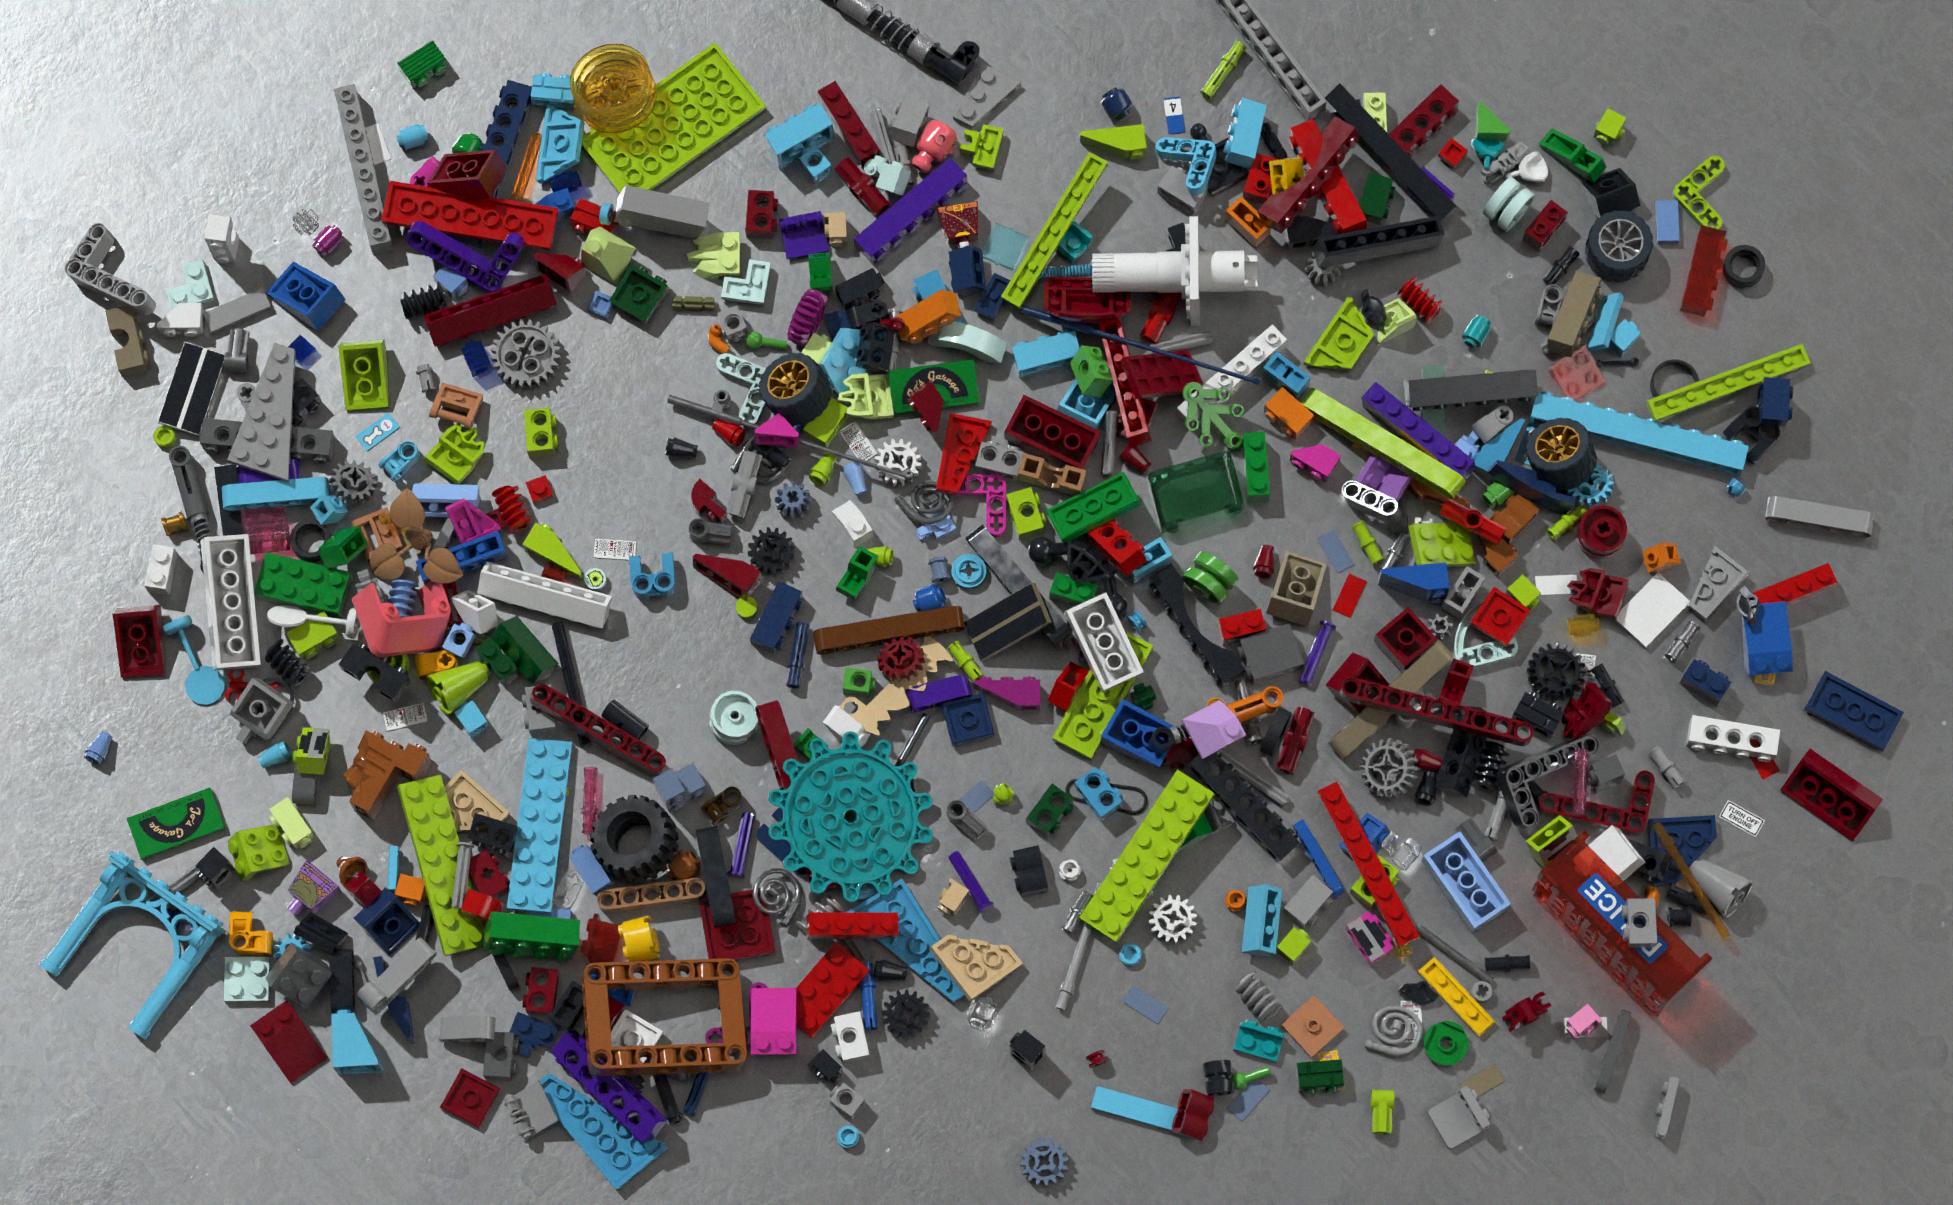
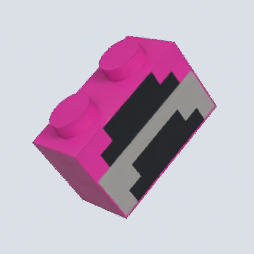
M1368 911L1347 924L1345 930L1369 966L1393 951L1392 945L1394 942L1388 933L1384 934L1380 926L1382 924L1375 914L1371 915Z

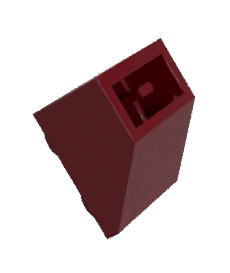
M929 380L909 393L911 399L908 401L915 413L920 411L923 417L920 420L926 430L931 429L935 433L938 431L944 400L933 382Z

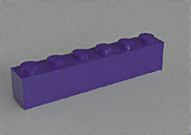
M949 158L854 238V246L871 264L875 260H881L887 254L886 251L889 248L898 246L903 240L902 237L907 233H913L919 227L918 224L921 221L930 219L937 207L945 206L951 200L953 194L956 192L960 193L966 188V173Z
M1377 382L1361 397L1363 407L1415 448L1456 471L1465 480L1475 470V461Z

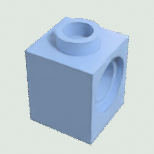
M461 623L460 626L454 624L442 647L465 658L476 634L472 632V627ZM459 633H463L466 637L462 645H458L455 641L456 635Z

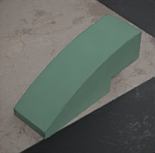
M1444 365L1422 366L1421 379L1445 377ZM1434 405L1425 406L1426 410H1422V419L1439 433L1445 435V408L1434 409Z

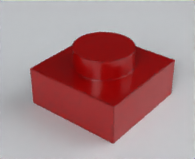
M1451 138L1438 153V157L1455 169L1467 155L1468 150Z
M546 475L525 482L533 504L554 497Z

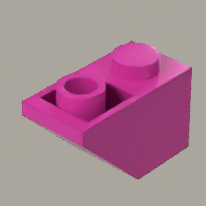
M1321 444L1293 450L1289 460L1297 469H1305L1310 472V476L1315 480L1327 482L1339 464L1341 455Z

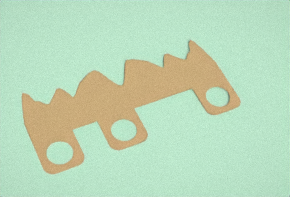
M930 636L924 637V643L920 648L923 649L925 663H922L923 670H917V677L911 675L910 681L903 678L901 683H899L898 678H895L867 706L856 697L849 696L839 707L844 710V706L848 702L857 703L858 710L849 715L865 727V731L880 736L877 722L890 720L887 711L900 710L910 705L905 689L924 691L926 688L925 683H927L926 671L937 672V661H953V659L941 644ZM925 684V685H923V686H921V687H919V688H916V689L911 688V687H914V686H917V685Z

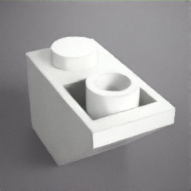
M179 303L157 323V329L165 337H174L176 334L195 337L197 334H203L204 308L201 303Z

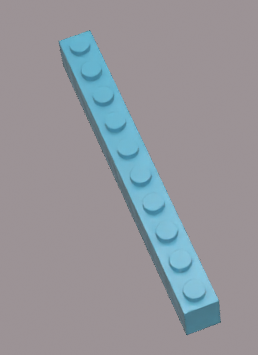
M1549 392L1538 393V396H1535L1529 423L1540 425L1551 419L1570 418L1584 425L1591 439L1740 476L1743 471L1749 446L1744 445L1739 440L1728 441L1719 435L1712 434L1708 436L1702 434L1699 430L1689 429L1688 431L1680 429L1681 427L1676 424L1664 425L1659 423V421L1654 422L1652 418L1645 420L1638 418L1637 415L1632 413H1617V410L1613 408L1601 409L1589 402L1582 404L1575 402L1574 399L1569 397H1554Z

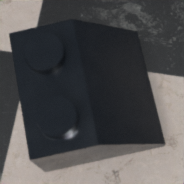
M1621 168L1601 174L1594 183L1589 180L1581 182L1592 211L1598 218L1614 210L1630 212L1634 208L1641 206L1636 184Z

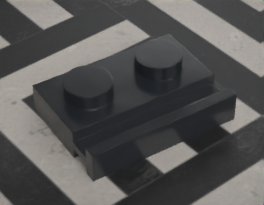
M311 912L295 927L293 932L330 954L346 940L348 932Z

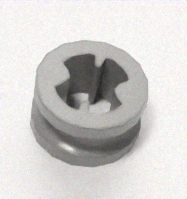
M1477 982L1472 988V997L1479 1003L1487 1002L1492 995V987L1487 982ZM1478 987H1482V989L1485 987L1487 989L1486 997L1482 998V995L1479 997L1476 994L1479 990Z

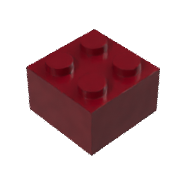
M1409 607L1376 633L1374 642L1401 672L1407 669L1437 641L1435 635Z

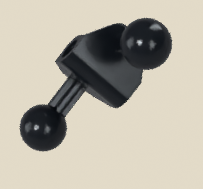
M1038 537L1030 543L1028 555L1034 563L1045 565L1050 563L1055 556L1067 555L1068 572L1073 581L1080 583L1102 579L1104 592L1107 593L1119 620L1126 616L1128 603L1117 591L1114 575L1117 573V569L1112 566L1107 557L1102 556L1090 544L1087 545L1078 538H1074L1064 544L1062 542L1053 543L1046 537Z

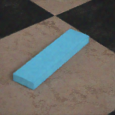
M1099 1086L1096 1087L1091 1109L1172 1131L1173 1119L1178 1111L1174 1107Z

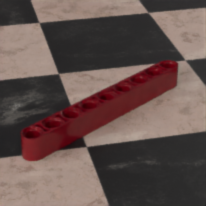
M1354 677L1346 678L1341 684V697L1348 702L1517 746L1528 745L1534 735V729L1529 723ZM1352 685L1356 688V692L1348 693L1345 691V687ZM1368 691H1374L1377 693L1378 697L1376 699H1370L1367 697L1366 693ZM1395 696L1399 699V703L1392 705L1388 702V698ZM1417 702L1420 704L1421 709L1412 710L1409 704ZM1439 708L1442 711V715H1433L1431 709ZM1459 713L1464 717V720L1457 722L1453 719L1452 715ZM1482 719L1486 725L1484 727H1477L1474 720ZM1502 724L1507 728V731L1500 733L1496 730V726ZM1524 730L1528 733L1529 737L1522 739L1518 736L1517 732Z
M778 700L757 705L755 711L779 789L786 790L791 784V779L784 772L783 764L787 759L791 758L797 761L798 759L781 705ZM804 867L810 884L812 873L810 869ZM830 883L825 891L836 888V883Z

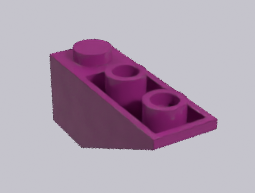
M1027 676L1023 677L1022 680H1014L1013 677H1001L1000 680H992L991 677H980L978 680H974V689L1018 711L1040 710V680H1036L1035 677Z

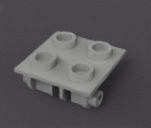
M540 1081L533 1083L514 1096L509 1095L504 1098V1105L508 1107L511 1114L510 1117L514 1120L513 1124H516L519 1131L518 1134L522 1137L523 1141L558 1121Z

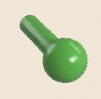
M750 332L746 337V344L752 349L759 348L760 346L786 349L787 341L765 338L758 332Z
M1267 1066L1247 1074L1236 1072L1230 1078L1234 1082V1089L1242 1090L1248 1082L1263 1078L1272 1073L1270 1067Z

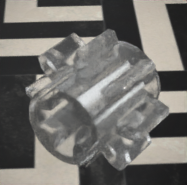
M301 209L293 217L295 222L293 224L294 229L300 235L304 232L307 235H311L319 227L317 222L319 220L318 215L312 209L308 212L305 209Z

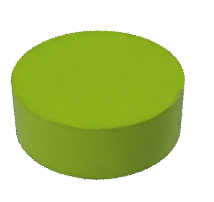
M164 425L154 431L153 438L159 447L169 448L175 443L176 434L171 427Z
M749 596L746 601L741 598L738 599L736 602V612L741 618L750 619L756 615L758 606L754 598Z

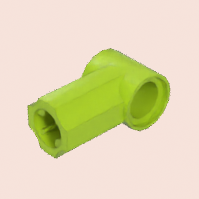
M1371 1090L1373 1134L1386 1135L1392 1133L1394 1090Z

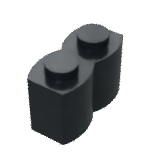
M1039 845L1014 850V857H1010L1012 871L1017 870L1018 878L1014 879L1017 892L1021 891L1022 896L1049 891Z

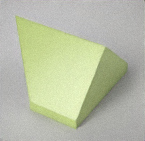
M1400 298L1384 305L1385 321L1382 326L1379 325L1377 345L1415 327L1416 314Z

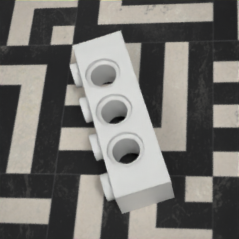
M1692 715L1686 746H1692L1691 749L1697 751L1710 749L1716 754L1725 755L1726 753H1733L1739 758L1751 756L1757 757L1758 761L1770 762V760H1774L1777 756L1780 730ZM1706 732H1713L1716 735V740H1709L1706 737ZM1730 735L1735 736L1738 739V743L1731 744L1727 737ZM1756 739L1759 741L1760 747H1752L1749 740Z

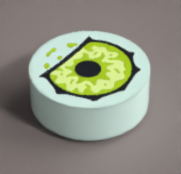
M590 569L584 576L586 587L592 591H599L606 585V575L601 569Z

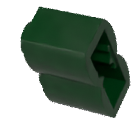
M487 638L476 648L481 662L487 668L493 670L496 679L503 685L508 686L519 676L513 660L504 655L499 645L492 639Z

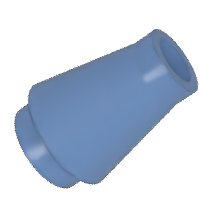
M101 731L85 750L84 758L92 764L100 765L101 762L105 761L110 741L113 737L109 733Z

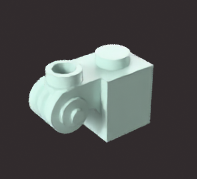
M875 155L874 159H870L865 163V173L878 178L876 187L902 196L904 195L911 171L904 169L905 164L896 161L888 164L886 163L887 158Z

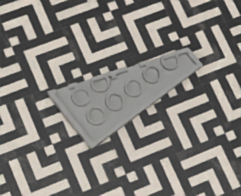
M274 343L227 461L231 464L289 482L296 351L293 348Z

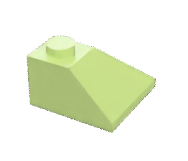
M598 227L590 231L582 247L581 261L588 269L618 285L636 248L607 230Z

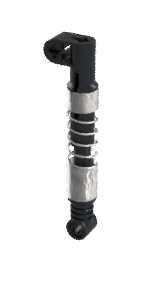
M832 0L834 6L842 10V12L863 25L871 22L874 24L871 31L876 27L880 28V37L886 36L890 39L889 43L895 42L899 45L898 49L904 48L908 51L907 55H910L913 59L915 58V60L925 66H931L958 85H961L978 64L980 49L975 42H963L951 55L940 47V43L927 36V34L919 33L917 28L912 29L910 23H903L901 21V17L892 16V11L883 13V5H879L875 0ZM888 12H890V13H891L890 18H889L888 16H886L885 14L888 13ZM965 56H967L966 64L964 63Z

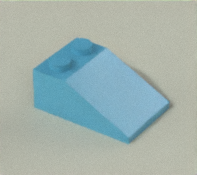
M1075 379L1058 405L1057 411L1099 430L1105 419V412L1110 410L1117 397L1113 381L1101 397L1083 395Z

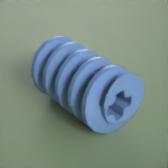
M394 580L391 583L392 589L389 591L391 597H388L387 603L393 604L398 609L400 617H410L406 615V612H413V609L408 604H415V600L411 599L410 596L417 595V592L412 590V588L419 587V584L410 580Z

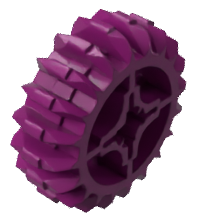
M808 289L804 293L792 316L787 333L788 340L796 345L806 346L813 333L817 332L823 320L828 303L827 295L813 289Z

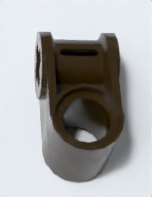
M730 786L704 803L701 810L705 811L711 818L712 825L717 826L742 806L744 802L743 796L737 787ZM730 794H737L738 800L736 802L730 803L727 801Z

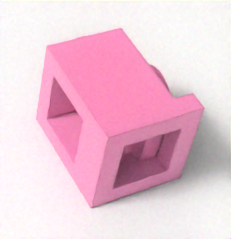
M1586 1004L1567 1020L1566 1026L1568 1028L1566 1030L1573 1039H1578L1582 1035L1587 1037L1594 1031V1025L1597 1028L1601 1026L1602 1019Z

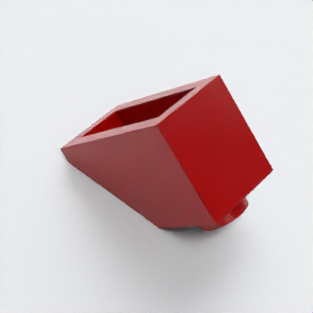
M1070 661L1057 678L1047 701L1053 703L1057 708L1067 711L1089 671Z

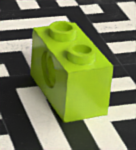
M1031 487L1006 494V501L1018 539L1022 540L1044 533V526L1047 523L1044 513H1039L1037 507L1040 505L1038 494L1033 493ZM1029 509L1033 514L1030 517H1025L1021 512Z

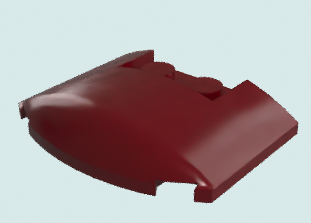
M1045 277L1044 311L1070 322L1085 324L1103 323L1131 312V292H1093L1092 278Z

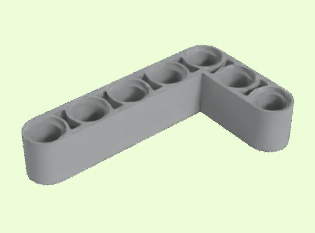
M102 223L93 224L65 265L66 274L76 284L140 315L147 316L152 314L156 308V303L145 290L98 268L112 247L114 236Z

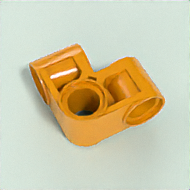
M231 911L229 918V945L234 953L240 956H272L273 933L270 931H252V914L254 912ZM239 939H245L244 946L235 947V943Z

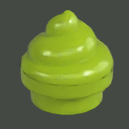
M1004 782L1000 785L997 784L993 791V804L1011 803L1015 792Z

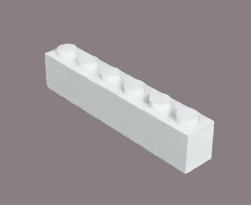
M486 562L481 570L477 594L489 599H498L505 601L507 604H516L529 610L547 613L550 616H559L572 622L588 624L594 628L604 627L609 616L612 600L610 595L491 562Z

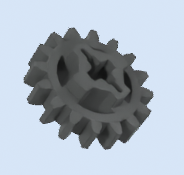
M345 460L343 466L338 463L336 469H332L329 479L331 484L330 490L336 491L335 496H341L342 502H345L347 499L351 505L356 500L359 504H362L363 499L369 501L370 496L374 495L377 481H375L376 475L370 474L371 468L365 469L363 462L357 465L356 460H353L352 464Z

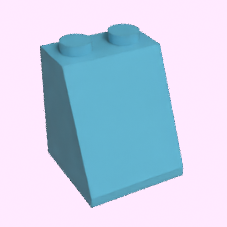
M338 1010L337 1014H331L333 1068L338 1075L383 1072V1066L356 1015L351 1013L350 1010Z

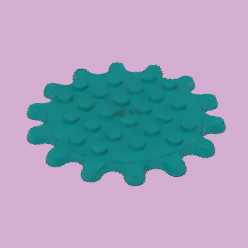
M848 731L843 735L841 747L837 750L829 749L821 738H814L809 744L812 758L808 763L802 764L791 758L784 762L783 770L791 779L789 788L786 790L774 789L768 795L769 802L783 811V819L779 823L771 825L768 834L773 840H786L789 842L791 852L783 861V866L787 871L793 872L800 867L810 869L812 873L810 889L812 892L820 894L825 891L830 883L834 882L842 887L844 899L848 902H854L859 898L861 886L865 883H870L879 894L887 895L892 890L890 874L893 870L901 869L907 874H913L918 870V862L912 857L910 850L913 844H926L933 838L932 831L918 822V814L920 811L930 808L933 799L928 793H915L912 791L910 781L916 776L918 767L913 762H906L902 766L892 765L889 760L892 748L887 740H880L872 750L865 751L859 745L858 735L852 731ZM846 811H852L855 814L856 819L853 823H849L844 819Z

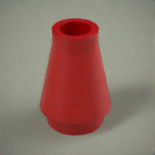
M719 419L712 426V430L717 432L731 446H739L745 437V431L742 430L741 426Z

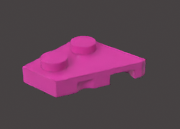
M465 498L445 507L461 544L501 529L497 522Z

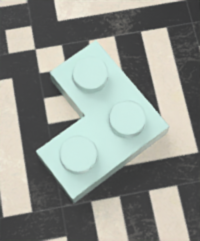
M203 259L182 264L187 284L166 290L171 309L179 303L203 304L213 301L214 297Z
M749 259L746 279L724 277L721 299L764 305L771 262Z

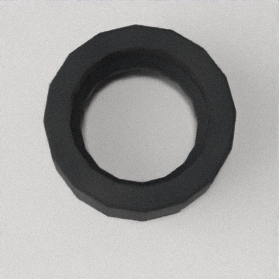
M1750 245L1734 247L1726 255L1723 263L1725 278L1733 286L1739 288H1748L1757 284L1765 269L1763 255L1758 249ZM1739 255L1751 257L1756 262V272L1748 278L1739 277L1732 270L1731 264L1733 259Z
M316 519L302 520L295 525L290 534V545L294 553L306 562H318L322 559L319 550L309 553L300 548L298 540L303 531L312 528L318 529L324 536V543L332 537L325 524L321 525Z

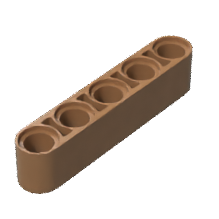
M691 878L601 891L597 897V902L600 910L607 914L699 902L701 898H705L706 887L701 879ZM695 885L702 888V891L697 895L690 893V889ZM673 888L680 891L679 895L675 898L668 896V892ZM655 891L658 894L655 900L646 899V895L649 892ZM633 894L636 896V899L633 903L624 902L625 896ZM611 897L614 899V902L610 906L602 905L603 899Z

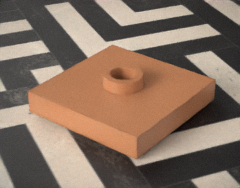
M1315 995L1281 1024L1284 1030L1310 1058L1315 1056L1344 1029L1343 1025Z

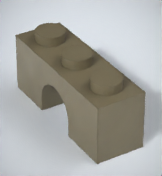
M124 306L105 310L112 336L124 335L129 337L128 344L124 348L114 350L118 371L121 376L124 377L147 371L146 363H149L147 351H143L141 345L145 343L142 330L138 331L137 324L140 323L139 314Z

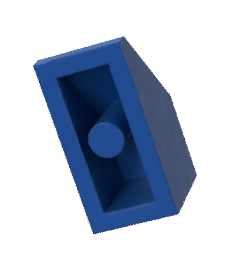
M568 188L547 194L535 203L537 205L558 208L557 222L570 218L575 210Z

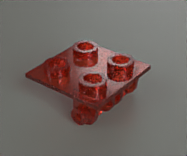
M1586 344L1581 346L1578 351L1575 350L1572 358L1565 356L1550 365L1551 370H1549L1552 378L1556 377L1564 395L1574 400L1605 382Z

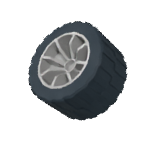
M1614 210L1598 218L1595 224L1592 225L1585 244L1586 261L1590 265L1591 270L1607 281H1628L1638 276L1644 270L1653 248V235L1648 224L1644 222L1645 220L1637 216V214L1625 210Z

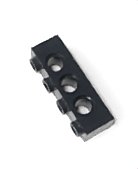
M1470 707L1473 709L1485 711L1481 707ZM1458 713L1456 721L1461 722L1464 720V717ZM1482 719L1474 720L1477 727H1484L1486 725ZM1453 729L1435 788L1448 796L1468 797L1487 738Z

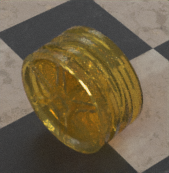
M606 44L596 47L584 54L571 72L570 89L583 120L598 131L620 133L631 130L643 123L654 110L657 102L655 81L644 56L630 46ZM593 84L596 85L595 89H591Z

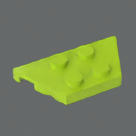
M1347 297L1304 360V365L1346 371L1352 370L1374 337L1372 329L1366 324L1365 318L1356 308L1352 297Z

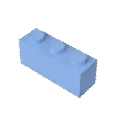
M418 483L413 485L412 492L420 501L427 517H449L445 507L463 498L479 509V485Z

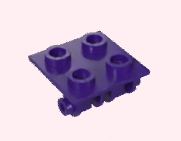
M821 211L779 219L787 259L829 251Z

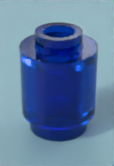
M570 170L552 176L553 181H550L552 192L568 188L569 193L578 191V188L583 187L578 171L572 172Z

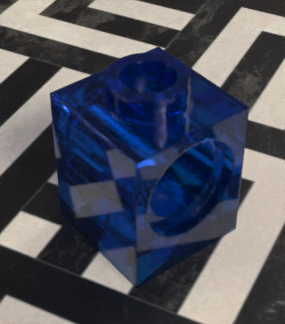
M481 340L477 342L470 341L461 348L472 377L492 370L490 360Z

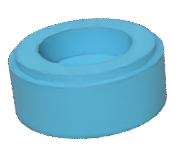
M604 203L601 206L599 214L601 224H611L614 213L613 204Z
M1127 943L1121 947L1119 959L1126 966H1135L1141 960V950L1136 944Z

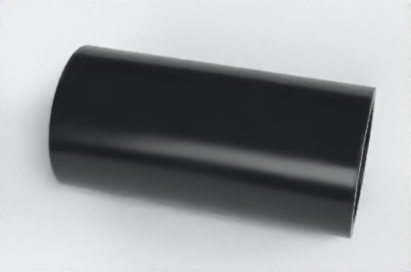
M615 699L606 706L601 714L603 719L638 740L642 739L649 728L648 724Z

